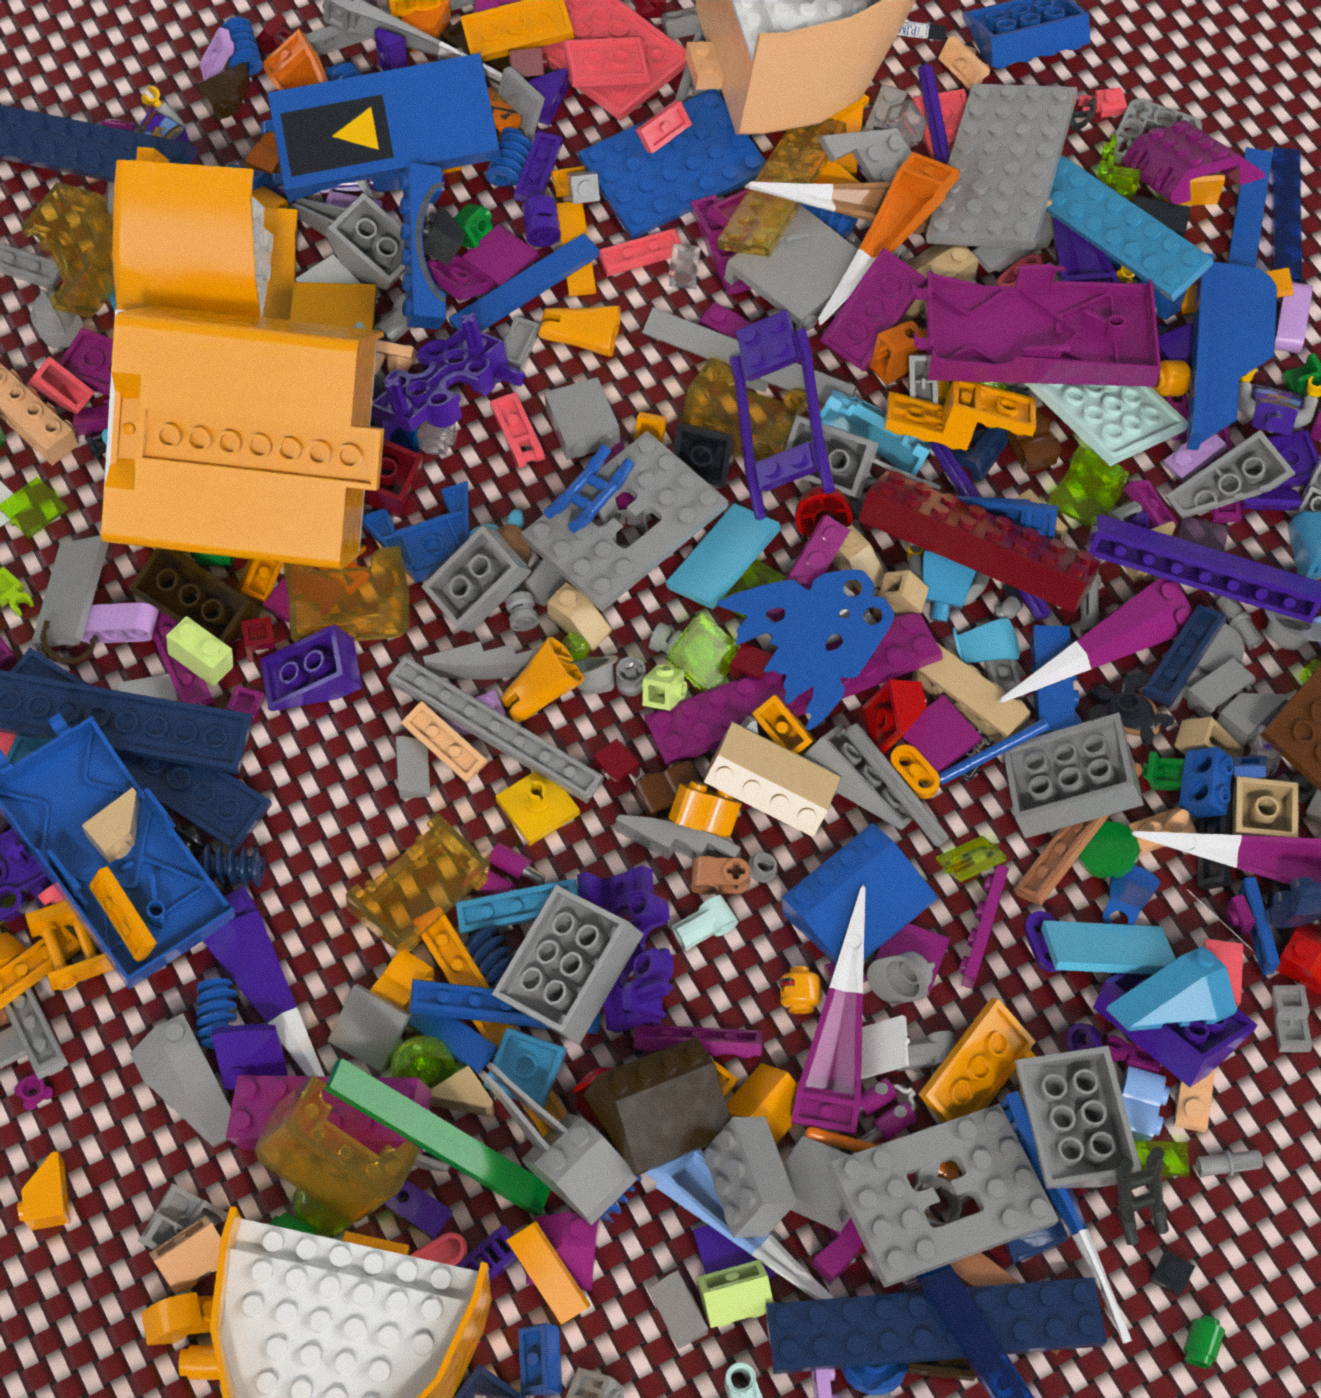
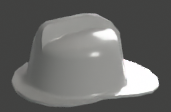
M44 289L40 290V295L35 299L30 314L32 323L46 345L57 349L69 348L80 329L84 328L82 319L73 303L63 294L56 291L46 292Z
M1265 609V613L1269 618L1266 635L1282 648L1298 650L1309 640L1321 642V624L1315 621L1313 623L1305 622Z
M618 656L572 657L573 661L571 663L576 664L585 678L583 683L578 686L581 691L589 694H598L614 689L615 675L613 664L619 660Z
M912 951L877 959L871 963L867 971L869 986L879 998L892 1004L919 1001L924 999L928 993V986L932 982V970L935 967L934 961L927 962L922 955Z

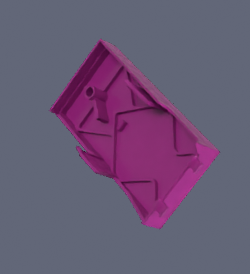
M1054 264L1019 265L1015 286H988L937 275L928 271L925 288H917L915 284H912L913 297L917 300H925L926 338H920L914 333V345L919 350H927L928 380L1155 387L1161 365L1152 279L1150 278L1148 284L1054 281L1056 271L1065 272V267L1054 266Z

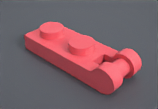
M514 392L491 400L490 408L513 455L517 468L527 466L526 463L533 460L536 462L545 460L541 444L517 393ZM530 446L531 450L522 452L521 447Z

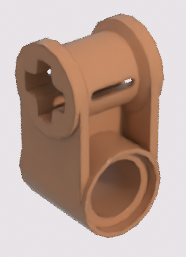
M699 856L695 857L692 861L691 890L697 894L738 895L746 892L750 887V867L741 858ZM734 874H740L739 879H733Z

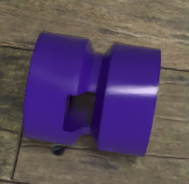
M545 195L528 198L522 205L527 242L534 247L554 245L561 238L556 201L554 198Z

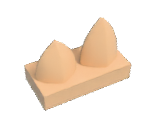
M956 36L948 37L938 59L971 90L972 84H981L983 79L989 75L990 67L976 56V49L974 47L964 45Z
M377 340L375 374L381 368L385 358H387L390 373L394 369L407 372L411 363H416V354L418 352L412 346Z
M1179 807L1133 822L1127 826L1132 832H1197L1190 819L1189 812ZM1137 837L1139 855L1165 847L1164 845Z

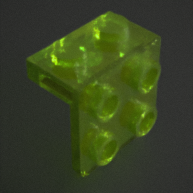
M1111 134L1109 143L1104 142L1102 158L1105 160L1099 161L1097 176L1102 180V183L1133 203L1141 170L1114 166L1117 135Z
M1079 446L1073 454L1070 469L1050 496L1048 504L1058 506L1059 512L1091 529L1097 514L1107 516L1108 512L1115 505L1124 491L1129 472L1118 464L1109 466L1096 452Z

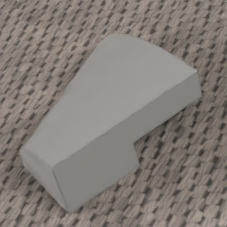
M171 1183L138 1242L154 1250L205 1215L213 1226H216L227 1219L228 1213Z

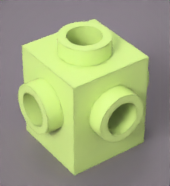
M669 664L655 666L644 676L642 681L643 706L671 711L685 698L687 693L684 670L675 669Z

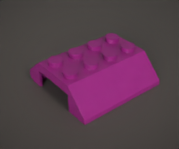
M1185 120L1176 121L1169 127L1153 128L1149 130V133L1139 135L1121 162L1124 169L1131 172V174L1138 177V179L1142 180L1156 192H1159L1173 204L1191 201V179L1218 171L1239 185L1265 178V173Z

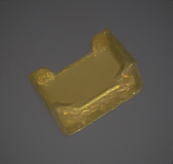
M710 357L688 387L681 423L734 434L736 443L735 454L743 457L735 386L732 385L734 380L732 369L724 361ZM793 388L786 394L784 402H780L747 390L755 461L758 462L785 451L796 415L807 418L806 392L802 388Z
M400 546L378 549L371 557V566L313 571V566L283 563L291 638L294 642L300 641L333 624L352 636L354 641L396 638L408 631L409 589Z
M439 813L427 822L430 830L423 837L421 835L415 838L416 844L373 882L370 879L365 882V889L356 884L345 894L347 910L398 953L403 950L406 952L411 951L420 942L419 937L473 888L479 890L489 879L487 874L490 864Z

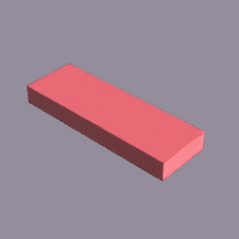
M675 228L600 249L599 259L608 277L684 255V248Z

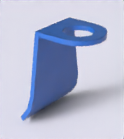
M1136 865L1132 871L1122 877H1111L1109 901L1103 913L1104 924H1114L1110 919V915L1115 911H1122L1128 917L1126 925H1135L1140 911L1160 885L1158 878Z

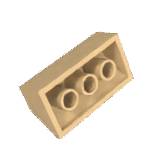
M935 244L906 264L926 278L927 272L931 271L933 274L972 282L976 278L979 259L966 246ZM916 299L898 325L912 321L925 312V300Z
M733 721L704 774L705 783L812 837L816 834L829 809L841 778L840 775Z

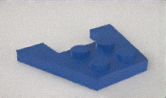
M468 481L441 490L442 499L448 510L447 514L396 531L385 508L363 515V527L415 583L429 579L469 539Z

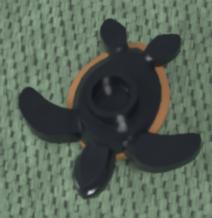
M1138 672L1127 675L1124 678L1121 693L1115 694L1112 689L1104 686L1094 687L1093 696L1099 704L1094 705L1090 709L1088 721L1119 712L1125 734L1140 736L1144 744L1151 745L1154 741V735L1158 734L1160 727L1167 728L1173 725L1174 717L1169 714H1159L1152 700L1142 694H1136L1140 688L1146 686L1152 675L1146 672Z

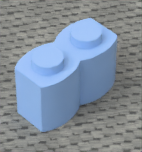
M1128 1066L1124 1073L1120 1090L1133 1139L1149 1143L1154 1135L1159 1136L1161 1132L1163 1117L1159 1116L1160 1105L1165 1106L1167 1103L1170 1087L1165 1086L1166 1076Z

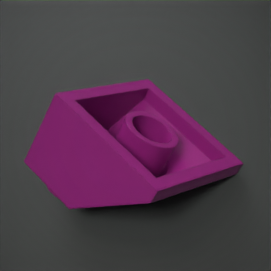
M564 1212L534 1218V1221L536 1220L580 1289L592 1291L599 1218L592 1226L578 1213ZM527 1273L526 1284L535 1285Z

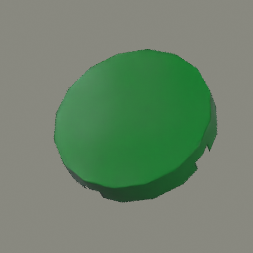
M1105 821L1078 856L1079 862L1088 873L1097 878L1122 877L1132 871L1138 862L1139 844L1137 837L1131 834L1132 831L1129 827L1119 822Z

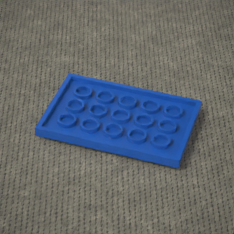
M711 89L682 103L692 125L654 153H647L636 132V129L649 119L578 152V159L586 171L594 170L598 174L599 191L632 240L691 212L690 201L715 194L717 198H720L770 173V166L750 137L735 133L726 102L717 89Z

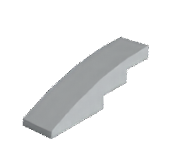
M1045 212L1035 249L980 246L973 250L972 253L979 259V263L988 273L1011 266L1020 258L1029 255V253L1049 246L1051 240L1054 239L1052 216Z
M476 642L423 656V661L426 669L444 678L498 679L518 677L539 648L515 654L513 645L510 644L483 651L481 642Z
M618 815L616 818V832L668 860L675 850L692 860L695 857L707 855L715 858H740L741 847L702 830L688 828L674 822L651 817Z

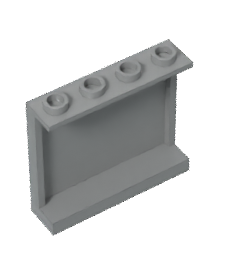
M803 206L802 209L810 237L790 240V242L782 241L765 244L763 234H761L727 261L724 279L731 285L739 279L742 280L779 311L787 310L791 315V320L796 323L794 333L799 329L809 331L815 326L820 314L858 251L855 246Z

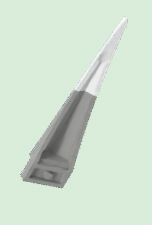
M324 0V22L347 34L375 39L374 29L380 28L403 37L407 48L445 60L467 56V54L365 0ZM482 63L484 74L501 82L503 73Z

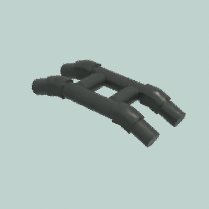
M1154 1147L1147 1156L1146 1171L1132 1175L1134 1164L1129 1158H1123L1116 1168L1115 1174L1118 1183L1120 1209L1119 1220L1127 1245H1135L1139 1242L1134 1212L1149 1207L1156 1233L1165 1234L1169 1231L1162 1189L1161 1172L1163 1170L1164 1151L1160 1147ZM1149 1184L1148 1193L1132 1198L1133 1189Z

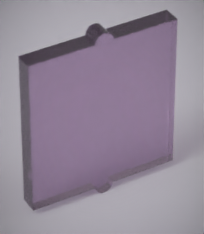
M1190 517L1181 518L1177 538L1224 552L1229 527L1211 523L1208 519L1202 521Z

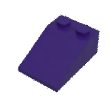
M335 624L260 659L267 705L270 711L336 700L362 688L354 638Z

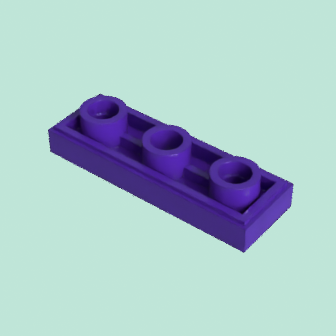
M374 1158L371 1159L353 1183L354 1188L432 1240L437 1237L453 1215V1210ZM402 1197L409 1199L406 1203L398 1202Z

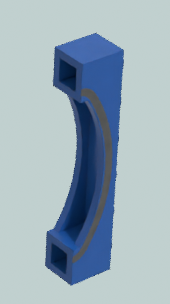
M409 163L405 172L401 173L399 177V189L403 190L399 211L404 218V223H402L400 229V238L404 240L401 264L405 265V273L402 277V290L406 291L402 313L403 316H406L407 327L439 330L446 320V293L438 290L429 273L423 251L422 234L428 205L435 204L442 193V170L440 166Z

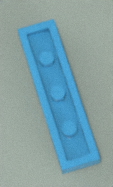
M568 879L456 902L459 932L461 934H469L493 925H497L499 928L536 920L556 885L579 896L577 880Z

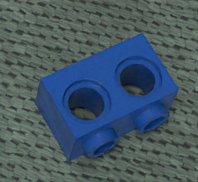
M1218 747L1186 751L1179 808L1187 810L1194 818L1227 815L1228 802L1231 796V777L1234 772V758Z

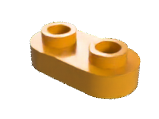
M900 745L892 751L890 764L915 795L921 799L933 797L938 792L940 777L920 752L910 745ZM907 761L910 765L902 766L900 762ZM925 782L929 787L922 788L919 786V783Z

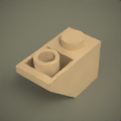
M910 570L887 572L877 597H883L893 609L894 616H900L908 612L922 613L929 587ZM874 607L872 616L874 618H882L881 610Z

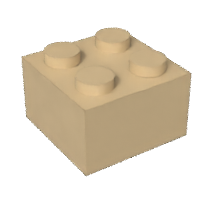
M1237 776L1232 790V835L1298 837V783Z

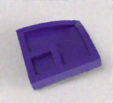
M246 1024L211 1029V1036L225 1091L235 1089L238 1075L288 1076L287 1065L276 1025Z

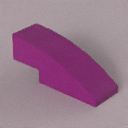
M851 1218L841 1232L830 1228L828 1235L833 1242L814 1258L812 1266L829 1285L848 1268L863 1246V1242Z

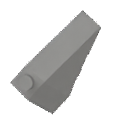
M1260 430L1165 495V498L1180 517L1184 519L1272 491L1294 476L1295 471Z
M840 723L822 736L802 756L841 776L835 792L902 830L914 820L846 736L845 731L848 728L843 723Z
M182 1013L154 1027L133 1049L130 1055L144 1083L153 1089L214 1148L228 1141L226 1134L231 1108Z

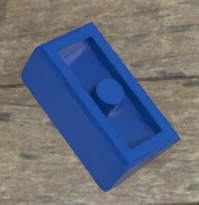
M541 1323L518 1328L521 1394L527 1397L562 1393L559 1327L549 1323Z

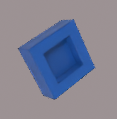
M1267 756L1236 757L1234 764L1235 778L1237 776L1259 779L1266 777L1268 768Z

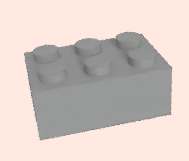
M482 525L421 587L457 629L472 633L532 571L496 530Z
M766 1116L732 1117L704 1150L705 1163L712 1176L715 1192L719 1197L725 1221L729 1226L732 1237H766L797 1201Z

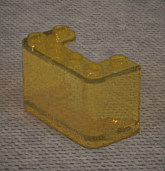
M56 182L21 227L26 237H30L33 234L41 241L39 244L41 250L52 252L64 284L49 298L53 309L84 317H93L115 292L112 263L113 220L108 212L105 200L100 194Z
M312 1075L277 1105L255 1147L256 1156L264 1166L344 1220L356 1223L399 1193L421 1149L408 1140L397 1149H392L393 1147L387 1144L380 1150L378 1155L326 1120L333 1106L329 1103L325 1104L322 1099V1090L326 1084Z

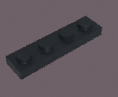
M1233 774L1231 777V796L1228 802L1227 815L1199 818V834L1232 835ZM1198 856L1199 888L1206 891L1231 885V866Z

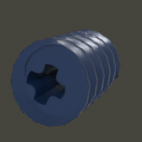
M205 844L200 855L199 864L212 882L217 877L218 883L224 885L229 878L231 885L237 886L241 880L243 886L249 887L254 880L256 887H262L266 871L265 856L260 857L258 848H255L252 855L248 856L246 847H242L240 854L236 855L234 846H230L227 854H223L221 845L217 846L215 853H211L210 845Z
M497 925L475 932L464 942V946L467 947L466 951L471 957H474L473 962L476 966L480 967V973L486 977L487 984L493 987V989L496 988L514 955L506 957L512 950L510 945L500 947L506 940L504 935L494 937L499 931Z

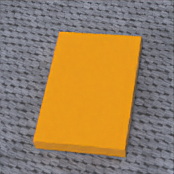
M294 282L289 320L352 327L361 321L367 329L373 330L377 286L376 284Z

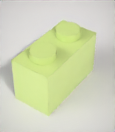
M187 616L166 635L168 654L213 687L233 668L232 648Z
M761 1260L696 1277L703 1311L710 1328L728 1326L734 1321L749 1317H760L765 1314L766 1304L773 1303L769 1278Z

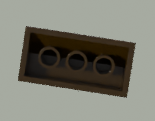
M155 548L129 587L130 591L177 623H180L187 616L228 646L243 636L241 621L256 619L263 610V607L176 550Z

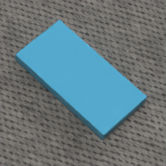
M734 503L666 581L667 588L713 610L718 601L727 594L781 530L780 523L768 517L763 520H756L753 511Z
M1043 920L1041 927L1055 970L1154 975L1176 960L1161 926Z

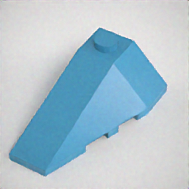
M1202 946L1180 956L1109 1004L1106 1010L1128 1031L1159 1029L1162 1028L1163 1024L1178 1023L1182 1027L1189 1026L1191 1021L1203 1020L1205 1024H1215L1234 1015L1237 1007L1226 966L1212 952Z

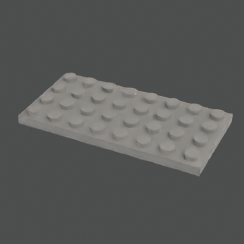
M972 84L948 161L949 166L960 170V178L945 195L946 199L933 211L926 233L927 244L1035 249L1077 100V87Z

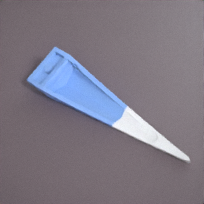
M701 1149L645 1172L646 1175L657 1182L656 1188L756 1259L761 1260L762 1263L813 1299L834 1298L770 1233L766 1237H732L729 1226L725 1221L719 1197L715 1192L712 1176L705 1163V1155Z

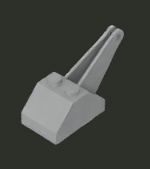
M364 192L348 208L305 198L297 199L295 203L289 206V209L298 210V220L311 226L328 239L340 263L362 283L376 284L377 287L388 290L405 273V265L401 264V253L404 248V240L400 238L401 225Z
M796 415L785 451L806 442H813L809 418ZM822 423L824 442L834 487L842 493L861 498L865 484L873 485L879 479L868 476L872 463L891 471L900 472L905 477L917 482L926 483L932 488L941 489L942 485L918 478L874 459L879 446L878 442ZM819 469L815 473L802 477V479L822 485Z
M489 1062L486 1066L499 1082L551 1128L542 1138L505 1091L484 1070L478 1073L534 1147L522 1158L526 1168L592 1226L638 1179L637 1176H634L625 1160L604 1136L582 1117L567 1113L558 1122L510 1081L495 1064Z

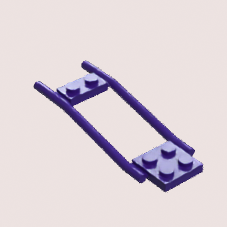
M787 310L736 330L741 356L730 358L735 383L744 467L756 520L766 518L762 490L765 492L815 473L818 469L824 493L828 494L835 491L824 442L812 353L807 331L799 329L794 333L791 315ZM801 361L813 442H806L755 462L746 381H753Z

